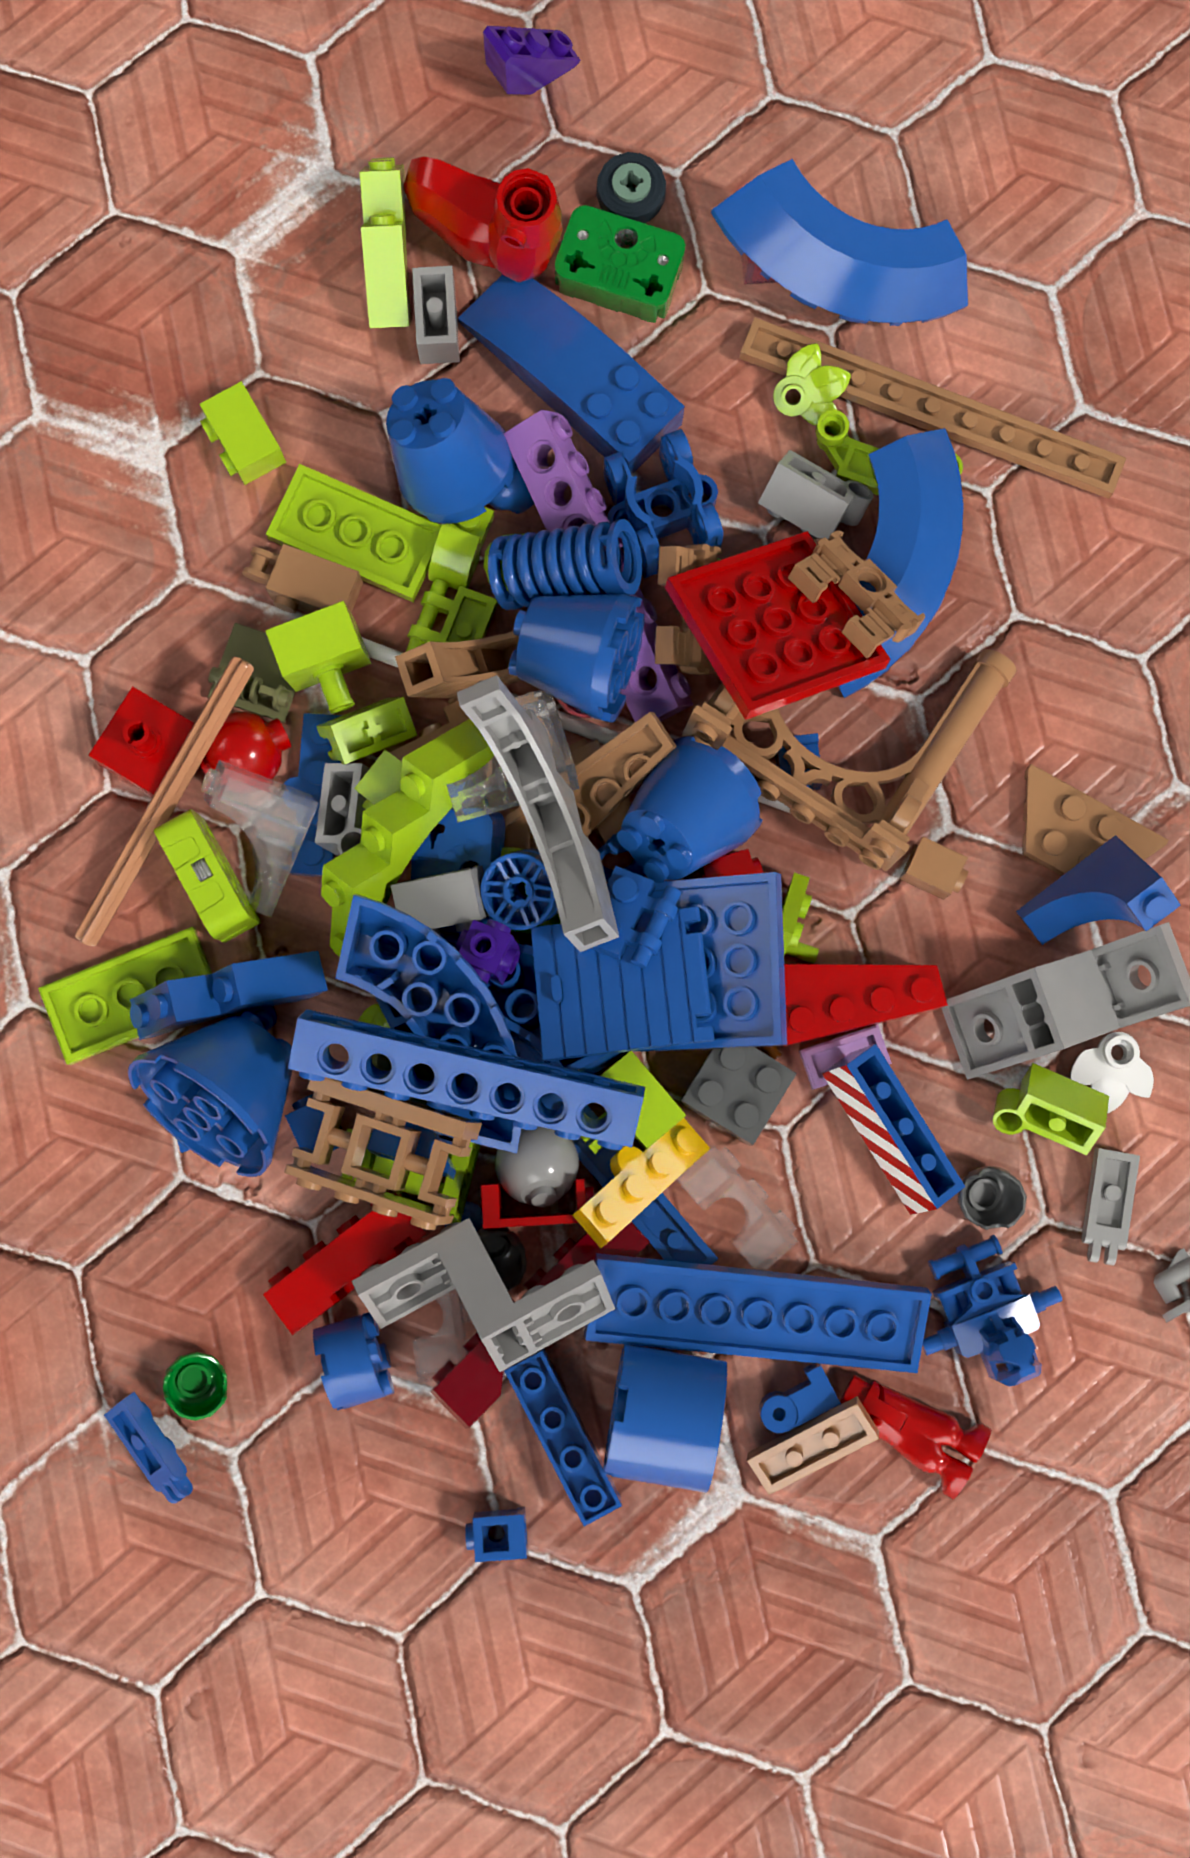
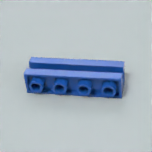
M543 1348L505 1369L504 1372L583 1526L585 1527L622 1506L621 1496L610 1475L603 1474L604 1463L545 1349Z

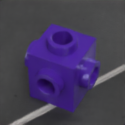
M488 919L486 924L473 920L469 930L464 929L461 932L455 949L475 969L485 984H488L490 980L503 985L507 975H511L517 966L520 957V947L513 935L510 934L511 929L508 926ZM485 944H490L491 948L487 952L482 953Z

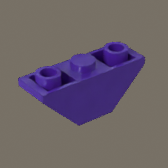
M487 26L483 31L486 65L507 94L531 95L575 68L581 61L572 49L573 44L570 38L560 30Z

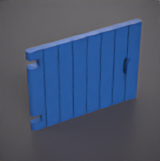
M699 907L678 909L673 922L667 923L660 937L662 945L657 955L651 956L645 969L631 963L630 960L636 950L632 947L627 946L621 960H617L592 949L580 952L563 934L561 924L531 928L544 1062L715 1041L713 1027L697 1028L696 1017L712 1014L702 933L686 934L685 924L701 921ZM643 913L635 931L644 932L652 915Z

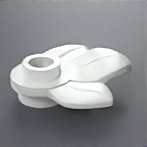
M1124 1032L1110 1033L1102 1038L1098 1048L1081 1052L1075 1059L1070 1072L1071 1080L1083 1085H1091L1092 1089L1109 1096L1107 1113L1118 1108L1124 1102L1129 1092L1139 1097L1149 1098L1154 1083L1151 1067L1139 1058L1140 1050L1137 1042L1132 1036ZM1115 1045L1123 1049V1057L1119 1061L1115 1060L1111 1055V1049Z

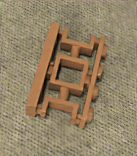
M325 1077L323 1081L309 1080L307 1089L314 1091L312 1098H308L306 1106L325 1113L314 1150L305 1147H294L291 1155L295 1157L293 1164L286 1165L284 1173L297 1177L296 1184L301 1187L321 1191L323 1186L335 1190L334 1197L336 1199L354 1204H359L360 1199L373 1203L372 1211L379 1214L397 1217L399 1212L411 1216L410 1223L423 1229L436 1230L437 1225L452 1224L454 1215L450 1214L451 1207H455L457 1199L438 1192L449 1153L459 1157L470 1156L472 1149L469 1147L471 1140L478 1139L482 1123L444 1110L434 1109L410 1099L406 1101L391 1099L384 1095V1091L370 1087L365 1091H356L343 1087L341 1085L342 1081ZM330 1097L375 1111L376 1114L375 1116L357 1114L352 1133L341 1130L339 1127L345 1106L330 1102ZM409 1122L454 1138L453 1141L435 1139L428 1159L415 1154L421 1131L406 1127L405 1124ZM372 1128L401 1137L390 1176L361 1166ZM334 1146L346 1149L341 1173L357 1179L353 1181L312 1167L311 1163L317 1165L329 1164ZM410 1171L423 1175L424 1178L417 1199L432 1203L434 1207L386 1192V1189L394 1191L405 1190Z

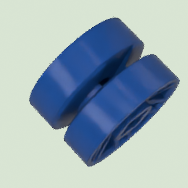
M528 848L501 856L492 862L485 871L481 882V899L485 910L493 920L508 926L512 930H526L540 925L558 914L553 891L538 849Z

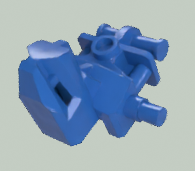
M991 1235L987 1240L969 1247L963 1244L956 1247L955 1253L935 1261L933 1259L928 1261L930 1270L936 1280L962 1268L965 1278L932 1291L934 1298L940 1299L947 1316V1320L944 1322L946 1328L936 1331L937 1334L924 1338L922 1349L926 1356L943 1349L946 1351L953 1347L956 1353L967 1358L980 1354L989 1377L1010 1387L1038 1377L1041 1374L1042 1364L1038 1361L1035 1353L1036 1346L1033 1338L1028 1334L1038 1330L1040 1326L1037 1314L1045 1311L1049 1306L1062 1302V1296L1057 1286L1041 1292L1022 1293L1014 1270L1018 1269L1015 1262L1006 1261L979 1272L976 1262L995 1254H1003L997 1237Z

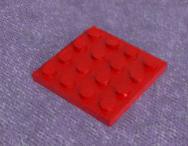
M808 531L668 577L664 587L745 720L886 669L891 660L881 644L876 647L870 657L866 658L842 633L850 618L858 615L860 618L863 616L855 603L838 587L839 582L835 584L833 581H830L827 589L821 593L819 599L812 603L788 578L795 564L811 556L816 547V543Z

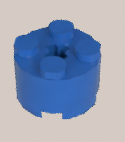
M370 1312L313 1329L315 1355L321 1356L324 1376H321L333 1409H347L394 1394L393 1382L387 1369L391 1368L389 1353L385 1343L378 1344L375 1337L379 1336L378 1324Z

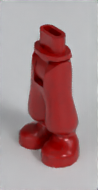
M854 1374L839 1400L840 1403L843 1404L857 1396L878 1428L879 1438L897 1450L920 1471L939 1474L941 1476L940 1487L943 1494L952 1500L955 1499L971 1477L973 1467L945 1453L942 1446L947 1445L957 1450L968 1460L977 1463L987 1446L992 1432L991 1428L983 1423L974 1424L968 1430H963L959 1426L957 1419L951 1414L922 1404L889 1387L879 1385L875 1380L868 1383Z

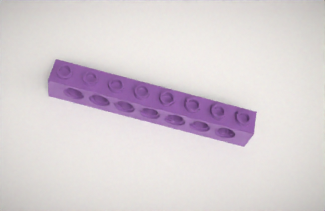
M541 409L503 433L546 530L552 531L556 528L566 530L569 526L581 527L585 521L587 524H593L594 526L599 522H609L604 512L606 510L605 500L601 493L592 486L587 475L589 473L588 463L584 456L576 451L570 438L573 435L571 426L564 416L557 412ZM553 449L555 460L552 466L549 467L547 455ZM569 485L572 490V497L569 503L566 504L564 491ZM618 538L621 549V572H623L624 553L621 548L623 542L621 538ZM638 588V591L630 596L642 599L640 607H636V612L644 614L643 636L636 670L631 672L629 683L625 690L621 689V693L626 695L625 702L635 722L649 712H654L660 722L693 705L689 696L691 688L685 676L678 672L675 665L655 664L657 626L655 621L657 620V614L651 602L644 598L640 588ZM651 668L657 674V683L654 688L649 685L647 680V674Z

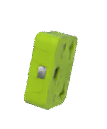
M189 809L154 829L161 847L200 919L214 939L226 943L261 923L212 830L202 816Z

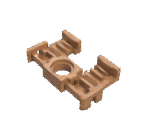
M835 531L831 533L828 539L824 537L819 540L811 556L796 563L788 578L812 603L819 599L821 593L827 589L830 581H833L835 584L839 582L838 587L865 614L861 618L858 615L850 618L842 633L868 658L877 646L892 638L893 642L898 643L915 633L925 619V614L917 615L906 606L895 593L897 586L870 559L863 561L851 551L841 539L844 534L842 531ZM859 581L870 583L874 586L876 592L866 590L860 585Z
M708 544L686 545V547H659L658 584L666 585L668 577L716 562L717 554H722L721 549ZM683 617L682 632H680V627L656 626L655 664L680 665L681 672L688 674L714 675L716 673Z

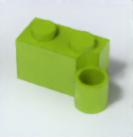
M1032 1063L1022 1078L1020 1090L1007 1088L997 1095L992 1119L993 1125L997 1130L1008 1135L1018 1134L1027 1129L1087 1155L1106 1128L1109 1096Z

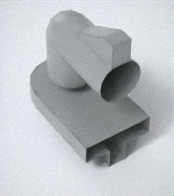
M1184 1248L1176 1253L1168 1268L1158 1273L1154 1278L1155 1288L1166 1304L1183 1297L1177 1285L1190 1279V1257ZM1190 1299L1163 1314L1162 1316L1166 1323L1184 1313L1190 1312Z

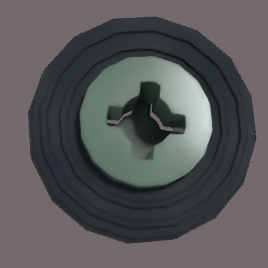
M626 152L616 155L604 164L598 175L596 196L601 210L647 223L659 213L665 202L666 180L662 169L652 158L644 154Z

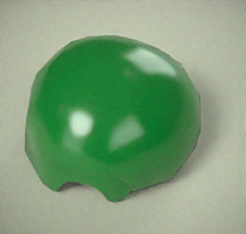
M197 1351L180 1355L166 1369L163 1379L164 1399L179 1417L194 1421L211 1417L227 1399V1373L223 1365L212 1355Z

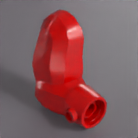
M423 156L411 160L403 185L411 209L420 221L441 237L457 254L469 262L495 268L504 276L516 282H523L538 277L547 268L563 231L558 197L555 187L547 175L525 168L514 170L505 176L501 183H497L439 159Z

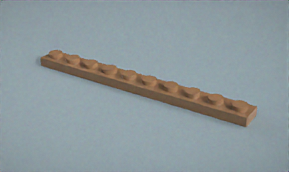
M754 317L740 352L739 359L786 376L787 363L791 356L802 347L817 343L821 351V366L839 367L848 371L851 375L848 386L839 397L928 431L945 428L949 438L1102 497L1109 499L1114 493L1126 457Z

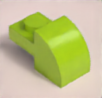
M485 507L486 512L473 519L441 525L429 566L428 579L430 581H434V579L443 580L449 584L448 587L458 590L459 586L469 587L480 560L481 548L494 519V510Z

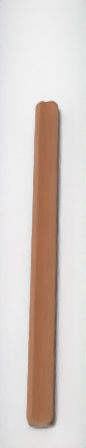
M236 656L230 660L77 928L75 938L87 946H96L157 841L154 829L166 823L171 817L254 672V667L246 660Z

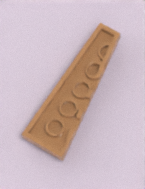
M649 712L561 776L574 792L582 830L586 837L676 748V744L654 712ZM519 806L504 817V847L538 849L527 820ZM474 862L472 867H477L480 865L477 862Z

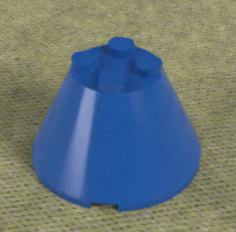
M245 1011L240 1017L230 1016L138 1055L128 1067V1078L133 1089L136 1090L140 1085L148 1099L143 1105L148 1112L183 1145L218 1167L225 1161L239 1167L236 1171L238 1175L256 1177L262 1175L272 1162L293 1071L288 1069L292 1046L283 1039H276L263 1028L262 1021L256 1015Z

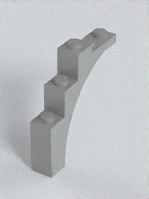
M497 675L479 681L475 685L457 692L459 706L486 740L520 804L538 847L553 891L563 934L580 952L618 938L619 932L600 854L583 833L574 792L556 770L547 729L530 708L524 710Z

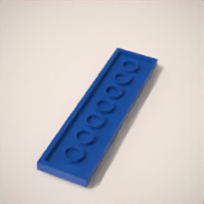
M596 1253L595 1264L604 1279L615 1309L585 1325L584 1336L586 1341L918 1373L932 1295L926 1287Z

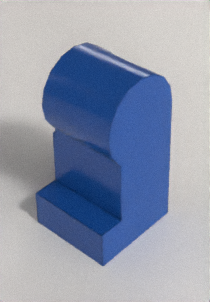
M813 1363L803 1368L808 1380L785 1392L773 1391L762 1398L759 1404V1414L767 1429L774 1433L790 1431L841 1404L820 1364Z

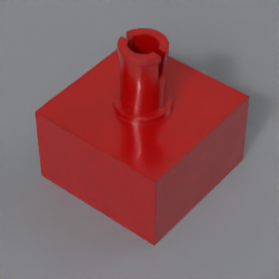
M132 686L88 756L100 766L153 797L192 729L194 722Z

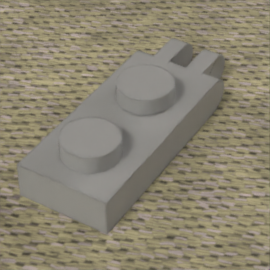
M1095 1148L1081 1238L1082 1243L1089 1244L1087 1260L1097 1263L1100 1258L1101 1247H1105L1104 1264L1114 1266L1118 1250L1124 1251L1127 1247L1140 1155Z

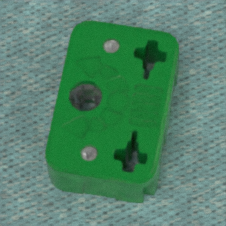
M586 205L579 206L571 214L555 260V284L559 285V292L563 295L588 301L616 312L619 311L647 322L656 323L658 317L663 319L666 317L677 280H679L682 272L685 253L684 239L676 233ZM624 245H629L627 249L621 248ZM650 292H654L652 297L648 296Z

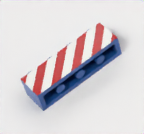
M877 1044L851 1052L822 1073L910 1215L937 1210L966 1187Z

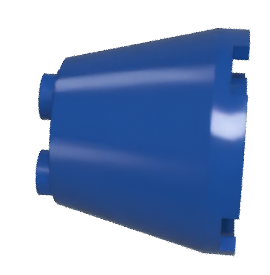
M451 379L425 380L412 386L404 385L395 390L392 395L393 403L389 408L386 418V428L399 488L409 506L420 514L427 516L429 521L442 524L464 522L486 512L484 506L492 501L503 487L509 488L516 470V462L503 434L506 432L504 428L459 390Z
M626 594L533 597L529 602L527 611L519 610L515 619L514 635L519 636L517 650L513 651L510 658L509 674L518 676L519 679L594 719L610 723L614 722L626 701V695L620 694L621 689H626L631 672H635L643 636L644 614L636 612V607H640L642 599Z
M694 736L680 737L673 740L676 748L643 780L622 821L621 829L617 833L619 844L628 850L635 861L643 867L645 875L656 883H662L665 879L678 880L738 848L748 841L762 823L763 819L760 818L758 798L762 793L754 776L737 756L723 746L716 750L696 742Z

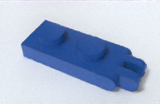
M135 1392L121 1400L104 1414L156 1491L162 1492L166 1499L173 1504L178 1503L191 1494L193 1486L186 1476L187 1468L178 1456L175 1445L168 1437L164 1436L154 1421L151 1410L144 1402L140 1401Z

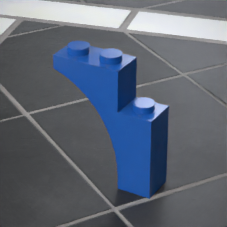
M311 951L233 963L212 974L165 981L130 999V1018L133 1026L137 1029L139 1040L245 1011L308 1000L328 991L319 952Z

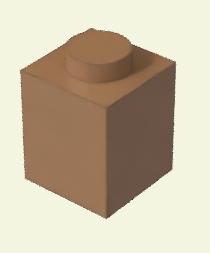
M922 837L916 842L900 876V880L944 900L951 895L952 891L959 893L964 885L969 871L963 869L968 857Z

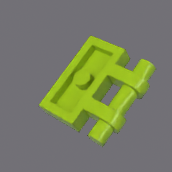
M434 579L430 591H425L420 604L423 606L417 624H412L407 637L410 641L405 652L430 641L460 642L485 638L498 605L497 600L459 586L456 596L452 600L445 597L449 584L443 580ZM445 613L448 616L441 633L431 630L437 614Z

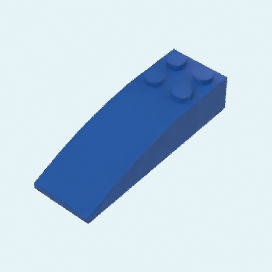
M502 274L458 317V322L547 405L555 412L564 416L570 426L602 456L606 457L623 451L624 459L627 462L631 475L660 447L661 437L676 431L683 423L685 406L599 328L533 278L523 282H516Z

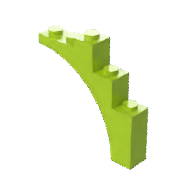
M470 719L402 758L400 790L364 810L362 814L360 843L323 865L321 896L332 906L330 947L337 956L340 957L353 895L357 894L387 904L392 893L391 885L397 883L412 856L432 829L476 785L500 769V764L479 729Z

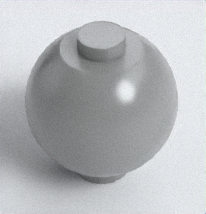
M540 1126L536 1130L521 1129L517 1154L497 1149L495 1171L503 1190L511 1198L522 1204L540 1208L548 1207L561 1199L572 1188L579 1170L578 1153L572 1140L561 1138L555 1135V1130Z

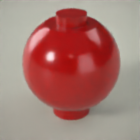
M230 712L201 762L200 768L207 781L215 778L217 784L225 790L236 793L254 792L265 787L274 779L282 764V752L292 746L278 718L266 722L259 715L252 712Z

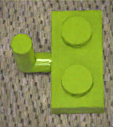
M794 872L782 904L784 956L786 954L814 964L819 948L799 942L804 924L797 922L798 917L805 919L812 900L811 895L805 894L810 877Z

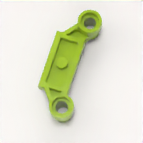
M828 410L819 417L816 425V441L837 471L836 477L845 482L848 480L859 482L868 487L873 494L879 495L877 480L868 455L879 448L850 438L847 434L849 431V420L841 411ZM827 432L834 434V436L828 435ZM955 453L959 472L961 475L963 470V463L961 458Z

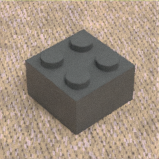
M755 1047L712 1048L679 1103L748 1146H752L797 1073Z

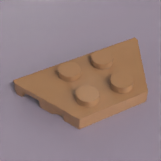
M1032 764L1027 767L1024 780H1027L1023 813L1025 833L1023 834L1022 854L1063 876L1115 835L1143 860L1167 845L1169 840L1042 769Z

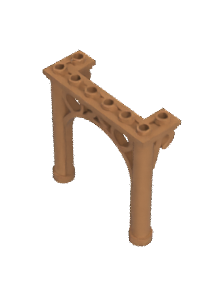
M817 538V539L814 540L815 543H816V545H817L818 541L821 540L822 538ZM990 649L983 650L919 751L907 762L884 771H853L835 766L819 758L804 747L791 733L778 708L745 720L723 683L720 684L708 703L704 702L701 707L698 705L695 707L681 737L694 736L696 742L716 750L721 746L725 747L737 756L752 773L761 790V796L770 801H780L790 808V813L797 820L805 824L813 823L825 831V837L832 843L840 847L848 846L860 854L859 859L868 867L875 870H880L881 868L887 872L910 848V845L907 844L910 839L907 836L908 832L1000 689L1009 685L1017 669L1014 663L1005 655ZM750 721L769 723L774 736V744L768 748L755 746L744 738L742 726ZM782 746L787 750L783 757L791 767V775L768 761V759L773 758L780 751ZM805 767H806V768H809V769H811V770L805 772ZM905 777L887 806H885V796L879 785L888 784ZM831 780L839 782L833 788L831 802L807 787L812 783H821L828 786ZM864 786L873 801L872 812L869 814H859L853 809L848 808L842 799L843 789Z

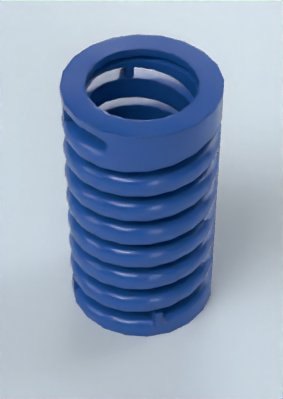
M625 519L615 520L612 524L609 522H599L596 526L593 524H583L581 527L569 526L566 530L556 528L552 531L542 530L538 533L528 532L524 535L500 536L493 540L489 550V581L497 602L507 611L521 609L523 606L528 608L530 600L537 596L634 595L638 591L642 576L641 550L633 527ZM618 538L622 539L624 547L623 572H621V549ZM500 560H502V570L508 591L504 586L501 578Z

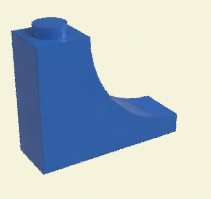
M1115 835L1016 912L1035 938L1044 945L1052 938L1071 928L1099 920L1128 921L1148 931L1181 906V904L1164 879Z

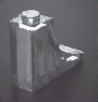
M539 690L514 697L524 710L530 708L547 729L557 772L572 791L580 789L575 764L553 696ZM495 756L475 773L447 785L458 823L520 805Z
M219 760L215 770L210 768L205 775L201 791L205 793L203 798L209 807L231 818L245 832L255 861V881L249 902L256 912L272 917L319 803L308 793Z

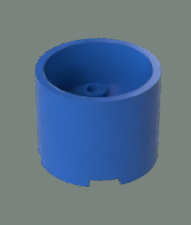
M624 1344L613 1396L603 1474L622 1479L707 1493L713 1478L722 1430L727 1388V1362Z

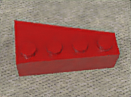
M784 964L787 1045H780V1047L784 1048L948 1006L938 966Z
M405 1192L394 1193V1195L409 1199ZM374 1211L369 1212L362 1219L355 1215L336 1229L339 1236L328 1245L322 1240L302 1255L305 1262L294 1271L287 1266L271 1277L268 1282L272 1287L263 1293V1296L293 1336L353 1292L355 1288L352 1280L362 1276L366 1269L373 1265L384 1264L401 1255L405 1248L418 1243L433 1232V1230L412 1225L410 1223L412 1217L399 1212L397 1217L382 1215Z

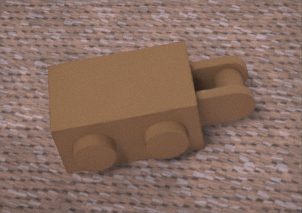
M283 544L279 555L262 548L252 547L250 552L253 556L249 567H244L242 574L255 582L266 585L270 598L274 600L273 605L289 613H296L298 609L310 614L344 601L352 613L363 586L359 571ZM268 563L274 565L271 575L265 573Z

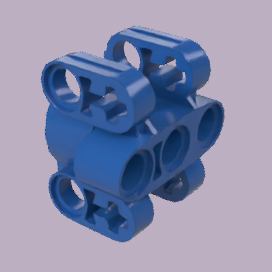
M682 429L665 434L660 440L659 456L668 482L636 493L637 476L632 477L627 462L624 459L623 451L604 457V479L615 505L609 511L607 518L610 524L618 519H628L634 527L633 529L641 550L642 575L644 578L658 574L660 547L658 539L687 529L690 532L694 545L708 544L721 549L723 528L715 509L718 495L717 485L709 476L699 474L693 466L691 448ZM703 492L709 497V500L702 503ZM657 505H665L671 509L672 513L667 517H659L652 512V509Z

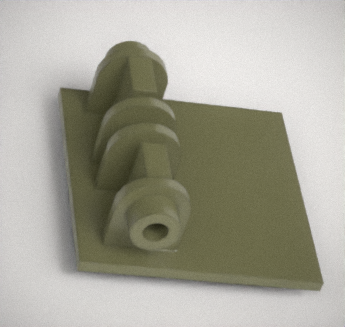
M235 623L219 667H212L208 681L213 684L208 698L230 660L234 656L240 657L254 667V672L234 707L270 719L278 718L280 722L285 723L296 691L282 677L267 634Z

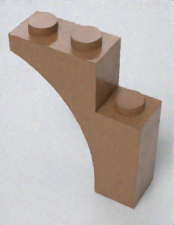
M514 631L469 641H430L395 656L408 697L455 698L457 697V692L496 675L504 685H510L521 680L518 676L509 674L510 658L513 651L517 650L519 636L514 635Z

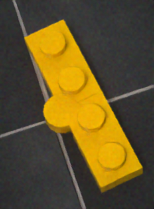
M685 1118L643 1152L634 1146L632 1148L623 1147L612 1157L610 1162L614 1178L577 1210L573 1217L597 1245L602 1248L710 1147Z

